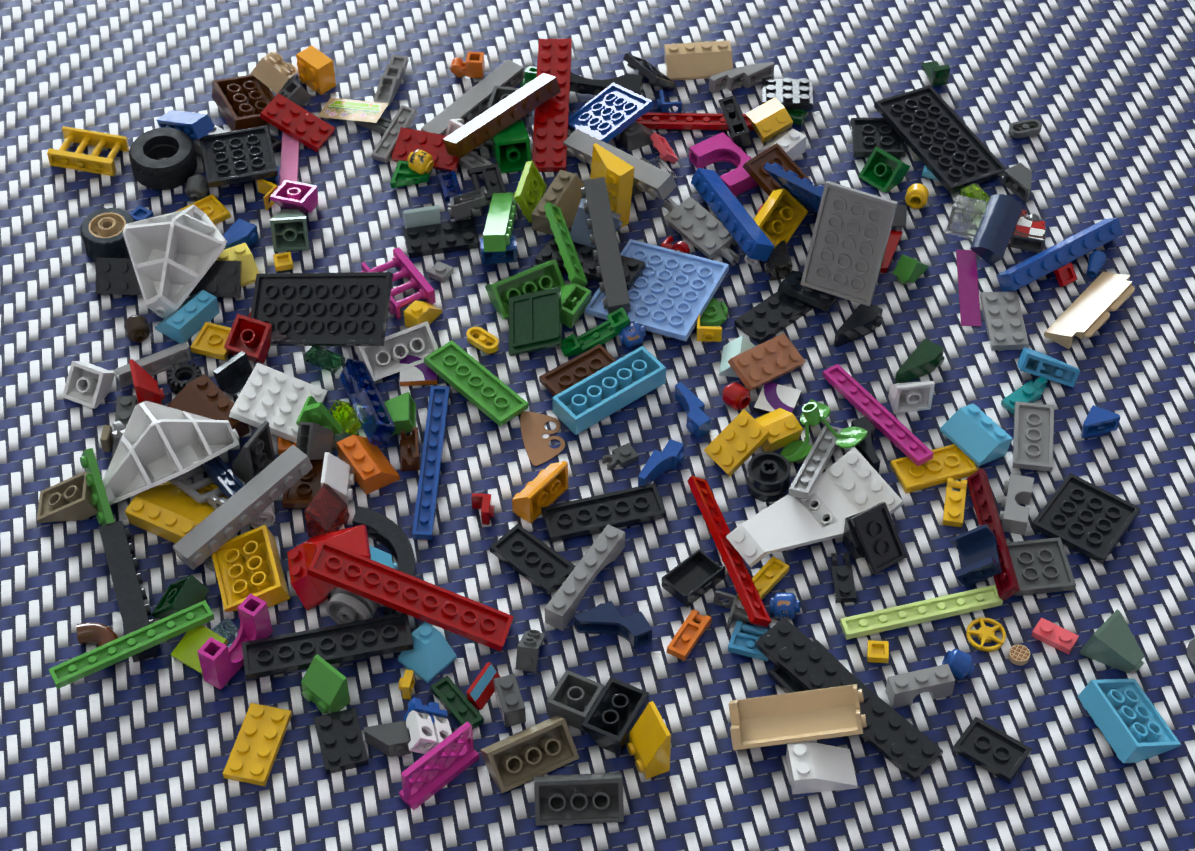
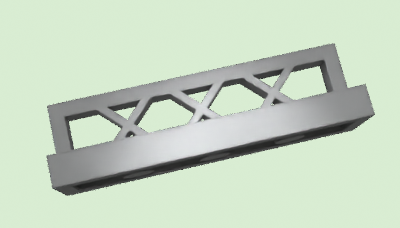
M180 343L135 362L153 376L173 368L175 364L179 366L180 362L184 364L191 361V355L188 345ZM130 364L113 370L122 388L133 384Z

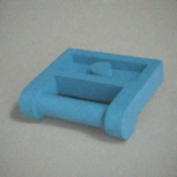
M737 620L728 645V652L768 662L769 658L755 647V642L760 638L758 636H763L768 630L743 624V621Z

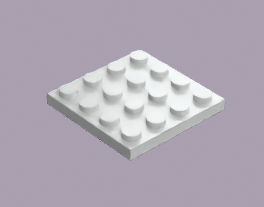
M257 362L233 405L229 417L259 428L266 420L269 422L271 434L296 443L299 427L296 421L307 398L313 396L318 403H323L327 390Z

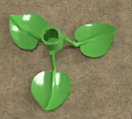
M810 399L802 407L803 412L800 416L801 424L805 425V441L796 440L790 442L783 448L781 455L788 462H797L805 459L812 448V445L808 444L809 425L816 426L821 421L837 438L836 445L840 448L856 446L867 436L868 431L859 427H847L842 429L840 434L836 433L826 421L831 412L830 408L825 404Z

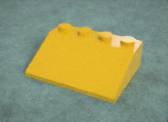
M595 143L593 144L590 179L605 177L611 211L621 215L620 221H623L622 228L629 224L635 167Z
M166 481L137 494L124 512L130 524L176 544L214 512L215 509L207 502L198 503L170 481Z
M266 525L229 539L212 554L221 598L226 612L238 611L237 607L249 594L267 602L268 607L290 599L275 537Z

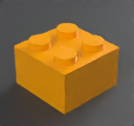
M312 45L296 54L298 78L303 84H306L320 95L336 86L332 59Z

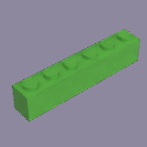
M493 193L483 233L484 252L506 251L507 245H510L516 209H518L514 193Z

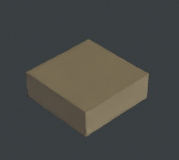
M111 425L103 426L100 438L103 452H110L113 446L114 437L111 436L113 432Z

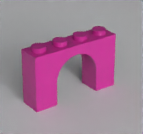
M723 132L689 147V161L696 168H704L719 161L730 162L737 166L736 169L720 176L734 196L758 186V183L742 167L752 158Z
M249 594L237 607L240 628L232 645L228 648L223 643L210 637L197 651L204 681L220 690L244 665L242 642L268 638L273 632L267 602L252 594Z

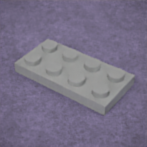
M1017 291L981 292L980 301L991 351L1022 350L1024 347L1028 348L1029 342Z
M1015 401L1012 468L1052 472L1054 405Z

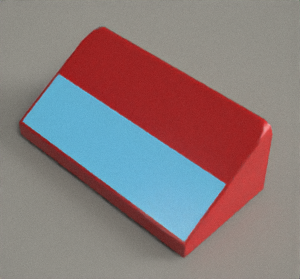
M490 662L484 666L466 692L467 699L478 710L483 709L495 692L494 679L500 677Z

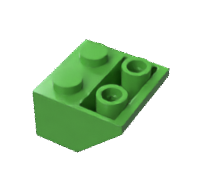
M577 283L558 286L561 287L562 324L569 328H572L583 314L591 298L592 291Z

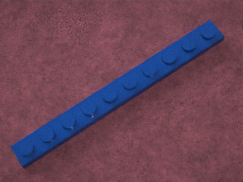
M450 386L430 387L412 539H433Z

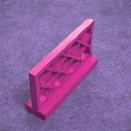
M468 721L401 773L403 789L399 792V796L413 810L479 759V754L474 750L472 725Z

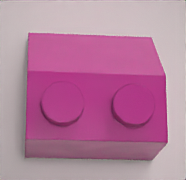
M285 180L270 196V200L278 206L286 207L287 209L298 208L303 212H312L318 205L317 186Z

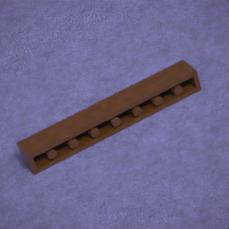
M545 73L541 74L445 137L443 141L447 153L462 158L561 92L557 77Z

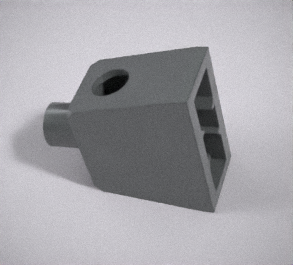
M299 422L296 447L305 453L310 460L324 459L325 452L331 454V451L336 450L337 441L333 439V430L316 423Z

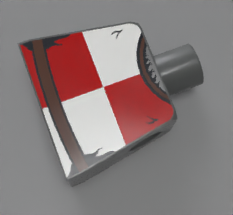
M1036 214L1020 217L1010 238L1009 247L1037 253L1042 252L1046 239L1045 221L1039 220Z

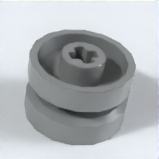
M338 587L327 603L326 611L337 624L371 619L380 604Z

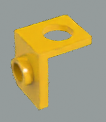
M258 179V191L265 195L263 197L265 209L268 210L274 204L272 200L268 203L269 197L275 192L278 185L264 179Z
M699 314L697 317L696 341L721 342L722 327L700 326Z

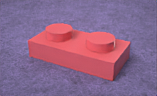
M654 132L650 138L653 141V147L660 152V158L665 162L669 161L675 164L678 158L664 137Z
M1041 617L1032 631L1031 637L1069 655L1077 643L1079 635Z

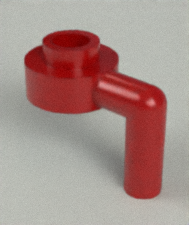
M668 236L660 245V247L690 253L689 246L683 241H677L674 245H671L674 241L672 236Z

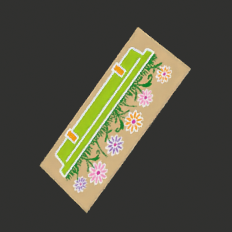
M330 98L318 117L377 123L389 103Z

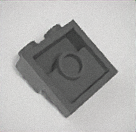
M484 189L450 197V203L448 204L450 218L459 219V221L466 220L472 215L471 208L480 209L487 204Z

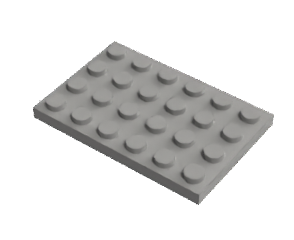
M826 181L800 285L870 307L898 202Z

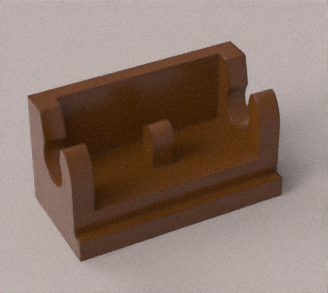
M412 427L411 435H406L404 429L401 431V471L420 470L418 427Z

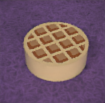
M1016 644L1010 648L1008 658L1011 663L1022 666L1028 663L1030 651L1026 646Z

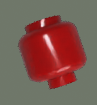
M734 382L723 389L722 400L732 409L738 411L749 405L751 400L750 392L744 386Z

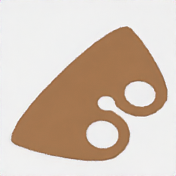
M524 411L521 413L520 426L522 438L529 460L534 466L547 462L565 448V441L559 436L542 438L543 434H554L560 430L561 424L559 420L535 412ZM547 422L556 423V428L554 430H546L544 425ZM556 439L561 442L559 448L553 449L549 447V442Z

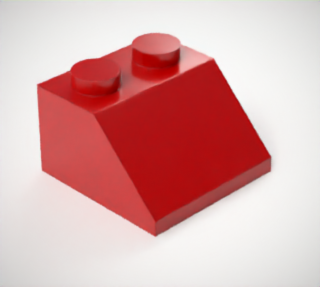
M237 314L224 345L225 350L234 356L243 351L246 353L248 360L264 364L270 349L272 324Z

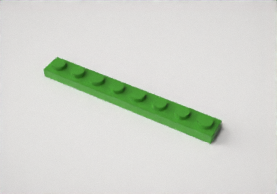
M206 600L201 601L48 669L57 689L210 622L214 620V614Z

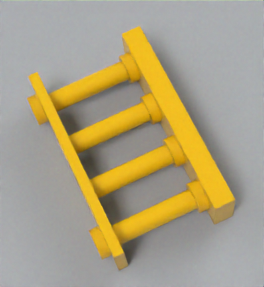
M63 126L62 131L65 139L59 150L49 148L47 156L50 166L115 176L114 158L119 150L128 152L129 145L125 136ZM71 142L79 143L75 153L67 151ZM87 145L96 146L91 155L82 154ZM103 148L112 149L107 158L98 157Z

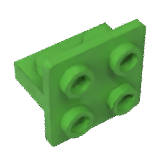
M313 396L307 398L296 421L298 426L299 422L316 423L333 430L334 435L340 434L343 429L323 403H318Z

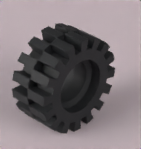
M180 362L179 366L173 365V368H170L167 374L170 390L175 395L179 394L189 382L202 376L199 366H195L193 362L190 365L189 362H185V364ZM191 377L189 380L180 381L182 378Z

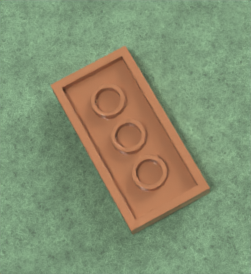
M783 333L730 358L728 364L747 389L752 391L803 366L806 361Z

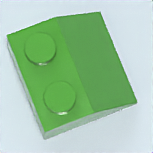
M317 654L301 681L302 695L307 701L315 703L322 713L330 714L341 711L350 703L347 678Z

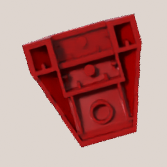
M364 524L313 536L287 552L291 585L306 610H310L329 598L328 594L337 587L307 575L321 540L370 559L367 528Z

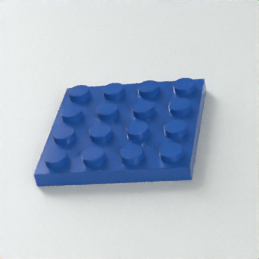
M612 83L569 116L568 128L573 131L578 129L605 143H609L611 139L622 133L625 128L635 123L643 114H646L654 107L652 100Z

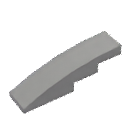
M392 54L390 63L386 65L384 75L381 74L373 102L389 103L388 107L390 106L405 74L409 62L407 56Z
M767 62L742 66L709 77V91L712 94L724 88L731 91L742 85L750 88L761 83L762 78L774 77L775 63Z

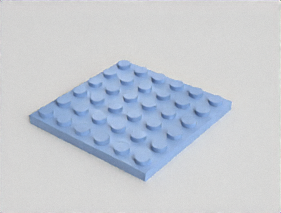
M630 239L620 255L646 263V268L628 290L630 312H626L630 319V323L636 321L639 323V326L643 325L646 331L687 341L697 324V317L699 314L700 317L702 316L727 274L729 264ZM600 287L585 308V314L608 320V310L604 309L602 301L605 295L600 292Z

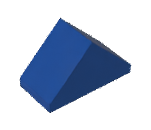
M1093 405L1084 421L1081 437L1086 438L1117 430L1120 415Z

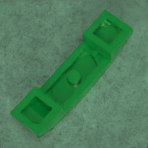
M621 307L608 314L606 322L578 337L572 334L563 339L560 348L564 356L569 357L582 354L599 344H605L618 335L630 323L624 308Z

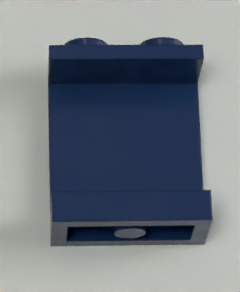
M986 524L950 538V542L958 550L961 569L955 571L956 578L965 587L1002 573L996 536Z

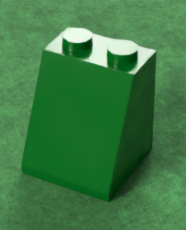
M523 121L514 122L490 138L495 163H498L501 173L523 171L526 162L531 161L530 139Z

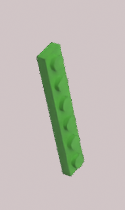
M548 202L544 205L546 217L551 225L550 229L554 234V240L560 250L559 254L563 259V265L569 275L568 279L571 283H577L584 287L588 282L561 208Z

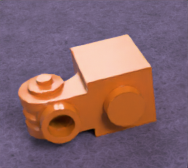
M468 51L466 62H463L461 58H454L450 68L451 72L456 77H463L465 75L467 78H483L485 71L484 52Z

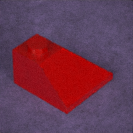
M133 359L129 360L138 404L149 401L162 405L161 400L165 399L163 388L159 389L157 381Z

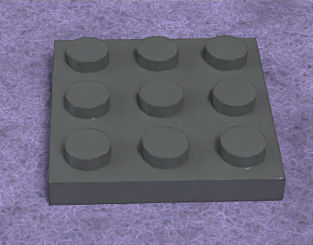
M1060 537L1007 543L1020 588L1014 594L1015 596L1075 590L1076 583Z

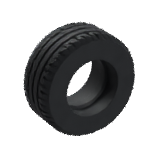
M157 128L149 130L136 138L129 150L130 164L135 179L140 184L151 189L168 190L185 184L187 179L193 176L197 170L198 163L194 142L187 134L178 129Z

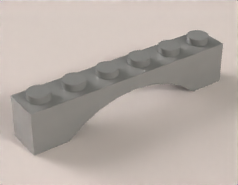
M609 524L605 527L546 605L545 623L561 631L565 629L574 617L582 597L594 578L606 565L615 561L625 548L624 531Z

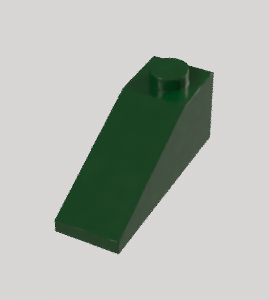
M924 339L896 372L895 384L910 382L933 372L937 366L940 367L945 358L943 356L944 348Z

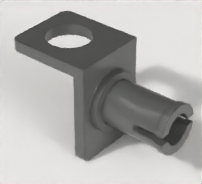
M716 590L713 604L731 609L726 628L730 629L734 619L752 624L748 619L745 609L738 608V596ZM719 598H727L729 602H722Z

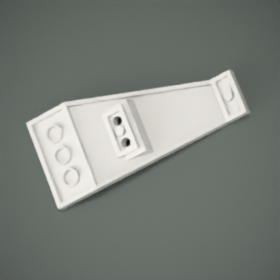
M854 447L821 474L808 499L786 495L740 524L726 538L752 568L768 554L843 537L845 518L863 512L881 502L886 503L890 515L899 509L904 502ZM814 503H818L817 507H812ZM826 517H830L829 521H824Z

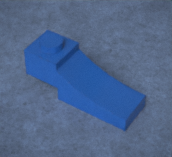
M679 382L675 385V399L681 404L687 414L686 427L688 431L699 439L710 432L711 419L704 413L705 404L682 382Z
M669 439L662 452L654 450L638 476V487L651 484L657 477L670 469L676 470L679 463L682 464L686 456L684 444Z

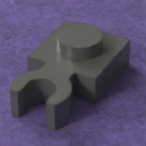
M630 443L613 449L612 455L607 454L602 457L603 464L610 462L607 464L608 471L615 469L618 464L623 468L639 461V455Z

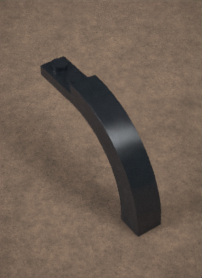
M358 506L352 520L353 527L364 524L367 528L368 537L382 544L394 556L398 564V570L416 577L413 548L402 529L386 516L371 509ZM387 606L384 610V616L401 613Z

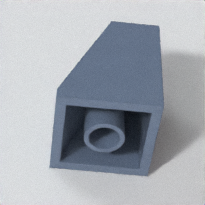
M581 198L570 235L572 241L595 248V245H591L590 242L592 229L588 230L587 226L589 214H585L583 203H586V199ZM611 211L615 231L620 232L623 222L620 221L621 215Z

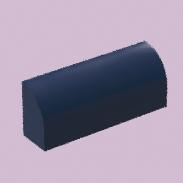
M992 195L970 249L990 265L1001 260L1023 205L1008 195Z

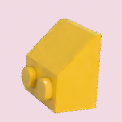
M775 97L745 114L762 143L791 128L793 120L787 110Z
M782 408L755 418L771 434L761 445L764 452H773L792 441L799 440L803 431L795 415Z

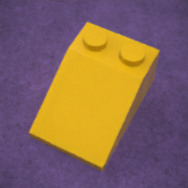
M653 701L648 703L630 731L629 743H627L628 752L631 756L634 755L637 770L639 773H643L645 779L670 771L671 734Z

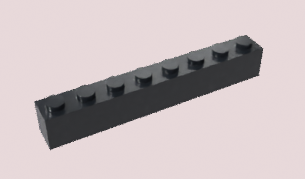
M122 521L99 526V531L127 635L154 622L153 619H148V616L152 615L149 603L144 604L143 601L147 600L145 588L140 589L139 586L143 584L141 573H136L135 571L139 569L137 558H132L131 556L135 554L132 542L128 543L127 541L131 539L128 527L124 528ZM160 644L133 655V662L158 656L156 648L160 647Z

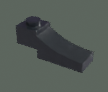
M866 416L853 420L851 427H859L868 431L867 436L859 444L853 446V448L855 447L879 474L880 459L872 445L875 427L872 422L868 421Z

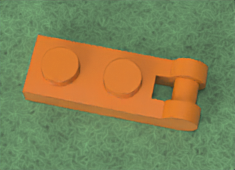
M693 609L667 646L666 653L685 661L704 631L709 628L712 617L708 615L703 616L699 611Z

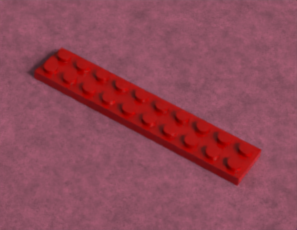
M572 38L539 39L537 77L543 73L557 77L561 91L535 108L532 161L539 172L566 171L567 147L563 142L568 138Z
M321 540L307 572V575L500 652L514 617Z

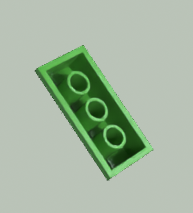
M555 259L486 285L485 288L494 308L503 319L509 317L510 297L565 285Z

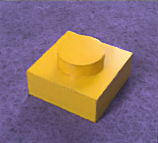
M291 252L273 254L276 272L294 269Z
M868 640L867 662L888 663L889 641Z
M405 669L404 677H400L398 688L402 691L403 699L411 700L415 685L414 670Z

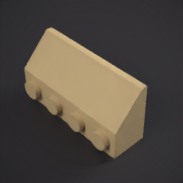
M730 40L664 44V62L667 77L672 81L709 79L711 76L733 69Z

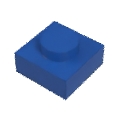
M140 205L130 213L134 222L154 217L152 211Z

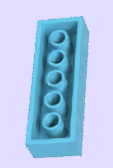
M641 346L552 397L553 413L577 435L666 383V367L646 348Z

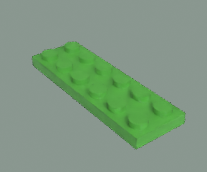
M452 340L424 357V363L500 427L528 409V402Z

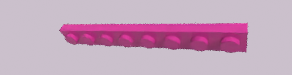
M839 364L823 371V378L859 412L866 416L912 462L920 466L933 459L934 453Z

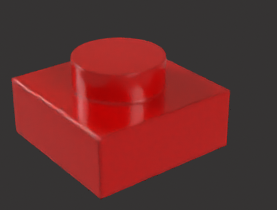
M1067 263L1054 270L1060 287L1078 280L1072 263Z

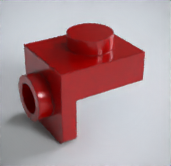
M472 493V508L481 509L482 525H490V519L495 515V505H492L491 494Z

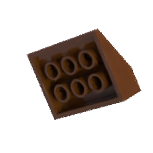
M250 74L212 81V98L231 131L269 124L260 118V113L275 97L271 90L260 80Z
M206 374L189 382L167 405V407L214 420H228L232 429L235 428L239 438L250 433L249 424L229 417L234 403Z

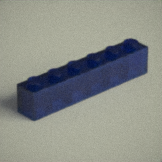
M347 359L340 374V379L368 441L373 445L387 446L395 430L392 418L365 362Z

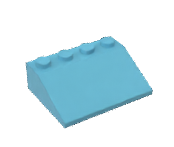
M1135 679L1091 680L1078 695L1084 709L1088 711L1095 725L1101 730L1106 741L1111 745L1122 763H1138L1178 748L1181 745Z

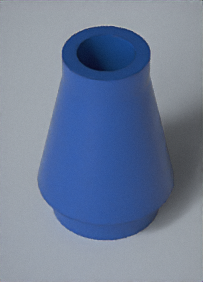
M1094 250L1089 254L1086 272L1089 277H1096L1106 263L1104 252Z

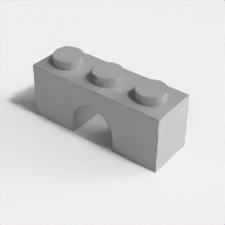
M1010 474L1009 481H1005L1003 492L1007 493V495L1002 497L1001 507L1004 508V511H1000L999 515L1003 532L1025 535L1030 508L1020 506L1019 504H1030L1034 478Z
M944 664L890 676L887 678L885 692L892 708L913 704V699L923 692H929L932 700L953 695L955 679L949 665Z

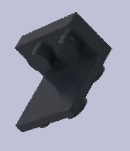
M241 351L215 369L213 374L219 389L238 398L253 368H251L246 353Z

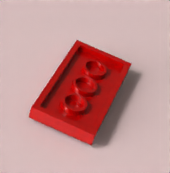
M279 93L260 113L261 119L315 152H318L335 132V127Z
M403 127L400 128L391 157L396 162H408L409 154L417 149H421L432 155V160L434 161L433 169L454 173L457 172L461 158L447 153L443 141L447 137L446 135Z

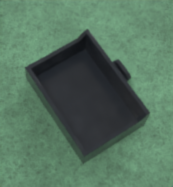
M698 549L663 576L661 586L683 605L689 607L725 578V567L720 566Z

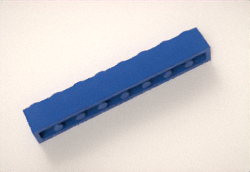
M697 168L692 177L691 184L750 259L767 261L775 246L718 174L713 170Z
M1104 219L997 274L996 277L1002 292L1016 291L1123 235L1119 219Z

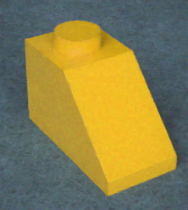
M415 300L404 310L405 326L410 328L426 321L430 325L443 312L440 308L428 302Z

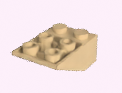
M271 51L262 57L251 74L278 94L298 72L295 70L294 65L284 62L280 54Z

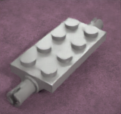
M689 197L680 205H677L671 198L664 201L663 207L669 211L664 216L665 222L710 260L715 256L724 257L732 265L739 262L740 256L732 251L730 247L736 240L722 222L692 197Z

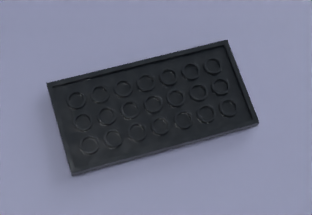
M931 85L875 101L874 108L949 193L1004 176V172L1007 169Z
M391 272L257 274L250 318L272 324L270 346H384L393 274Z

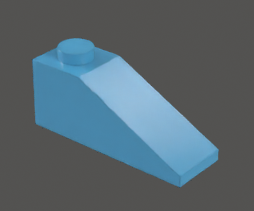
M1025 347L1017 363L1020 371L1044 377L1070 387H1074L1080 373L1078 368Z

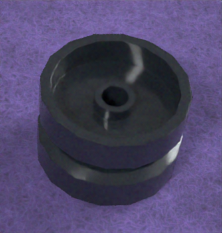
M775 452L758 453L752 457L748 463L746 488L749 494L762 502H774L785 497L789 491L791 468L788 460Z

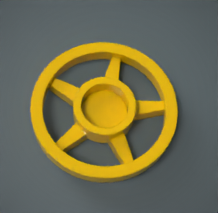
M979 617L968 625L966 637L974 648L990 652L999 649L1004 644L1006 632L998 621ZM980 623L981 627L979 630H971L974 625ZM985 623H990V624H993V625H995V626L989 627V626H986ZM998 629L1002 633V640L995 636V631ZM970 635H976L981 641V645L974 642ZM992 641L998 643L995 646H984L985 643H990Z

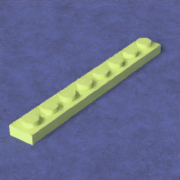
M996 585L841 618L840 625L846 640L1001 606L1003 600L999 598Z

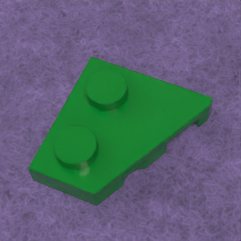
M398 161L390 182L391 188L428 182L432 169L429 173L420 175L409 168V162Z

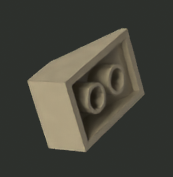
M86 471L40 491L36 520L38 523L84 520L97 514V506L93 505L91 500V494H93L91 487H88L86 483Z

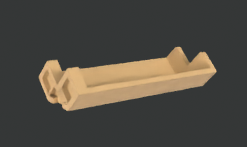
M854 684L732 700L728 705L732 725L730 732L733 750L863 734V728L867 727L866 716L861 714L860 703L864 702L862 689L858 690V685Z

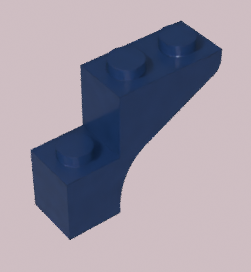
M609 601L574 615L575 629L578 633L618 635L625 638L633 649L652 642V628L641 611L630 614L622 619L613 602Z

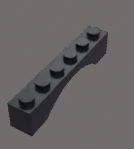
M571 72L570 91L597 96L609 85L615 83L641 95L643 76L626 73L612 79L596 80L584 78Z

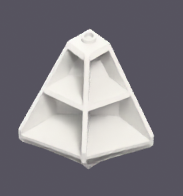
M194 204L184 210L128 223L123 230V236L145 305L161 318L179 309L223 252L227 240L207 214Z
M149 401L136 405L103 479L109 504H115L176 478L239 445L238 439L240 438L235 428L232 429L228 420H214Z

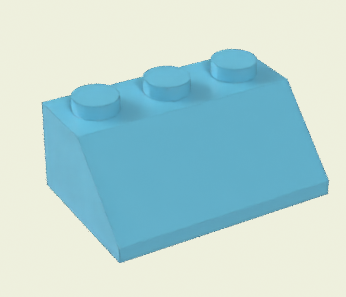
M205 290L195 293L183 302L176 312L168 315L156 325L155 330L178 343L184 344L203 327L205 322L211 321L220 313L217 297Z
M973 403L960 408L940 428V431L978 466L1005 456L1013 439Z

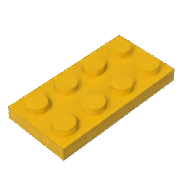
M250 703L223 771V778L265 786L291 720V710Z

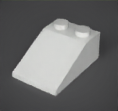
M809 741L787 744L786 762L793 795L856 789L858 787L850 749Z

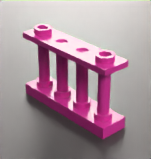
M400 247L393 249L394 257L391 261L370 269L365 262L361 263V272H383L390 268L398 267L401 271L393 274L392 282L403 277L409 280V282L391 289L388 311L397 320L401 318L400 308L413 303L415 300L422 299L430 304L436 303L435 290ZM411 288L418 291V293L397 302L393 298V296Z

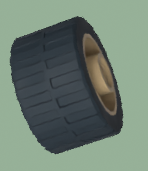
M103 208L94 211L83 220L80 231L89 259L96 262V258H130L123 230L126 224L134 222L131 214L119 208Z

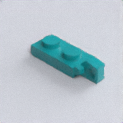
M1040 377L1035 382H1027L1001 401V405L1014 414L1015 401L1036 402L1044 393L1048 380Z

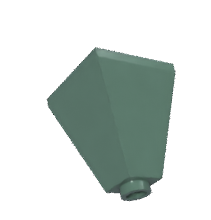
M298 208L283 209L270 219L274 252L310 250L306 216Z
M1118 609L1099 627L1079 652L1083 656L1126 673H1130L1132 670L1137 672L1144 664L1141 661L1144 658V654Z

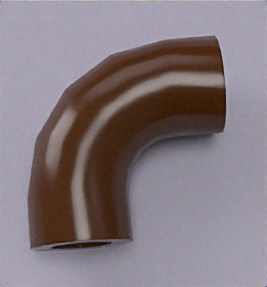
M77 624L79 644L95 643L100 647L118 639L117 634L104 624Z

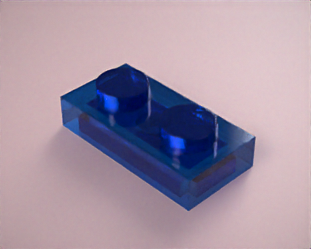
M455 171L438 174L445 202L450 201V197L462 194Z

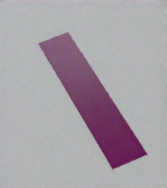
M956 250L961 326H981L976 253L972 250Z

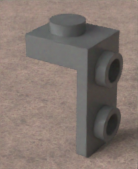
M538 630L525 631L517 646L515 669L530 672L537 671L539 649L545 639L544 633H540Z

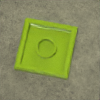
M201 625L187 631L170 655L203 675L197 651L210 637L224 645H227L228 641Z

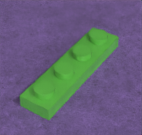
M93 448L85 449L81 455L82 457H80V463L87 473L86 483L88 487H91L93 493L91 494L92 503L97 506V520L102 526L114 523V517Z

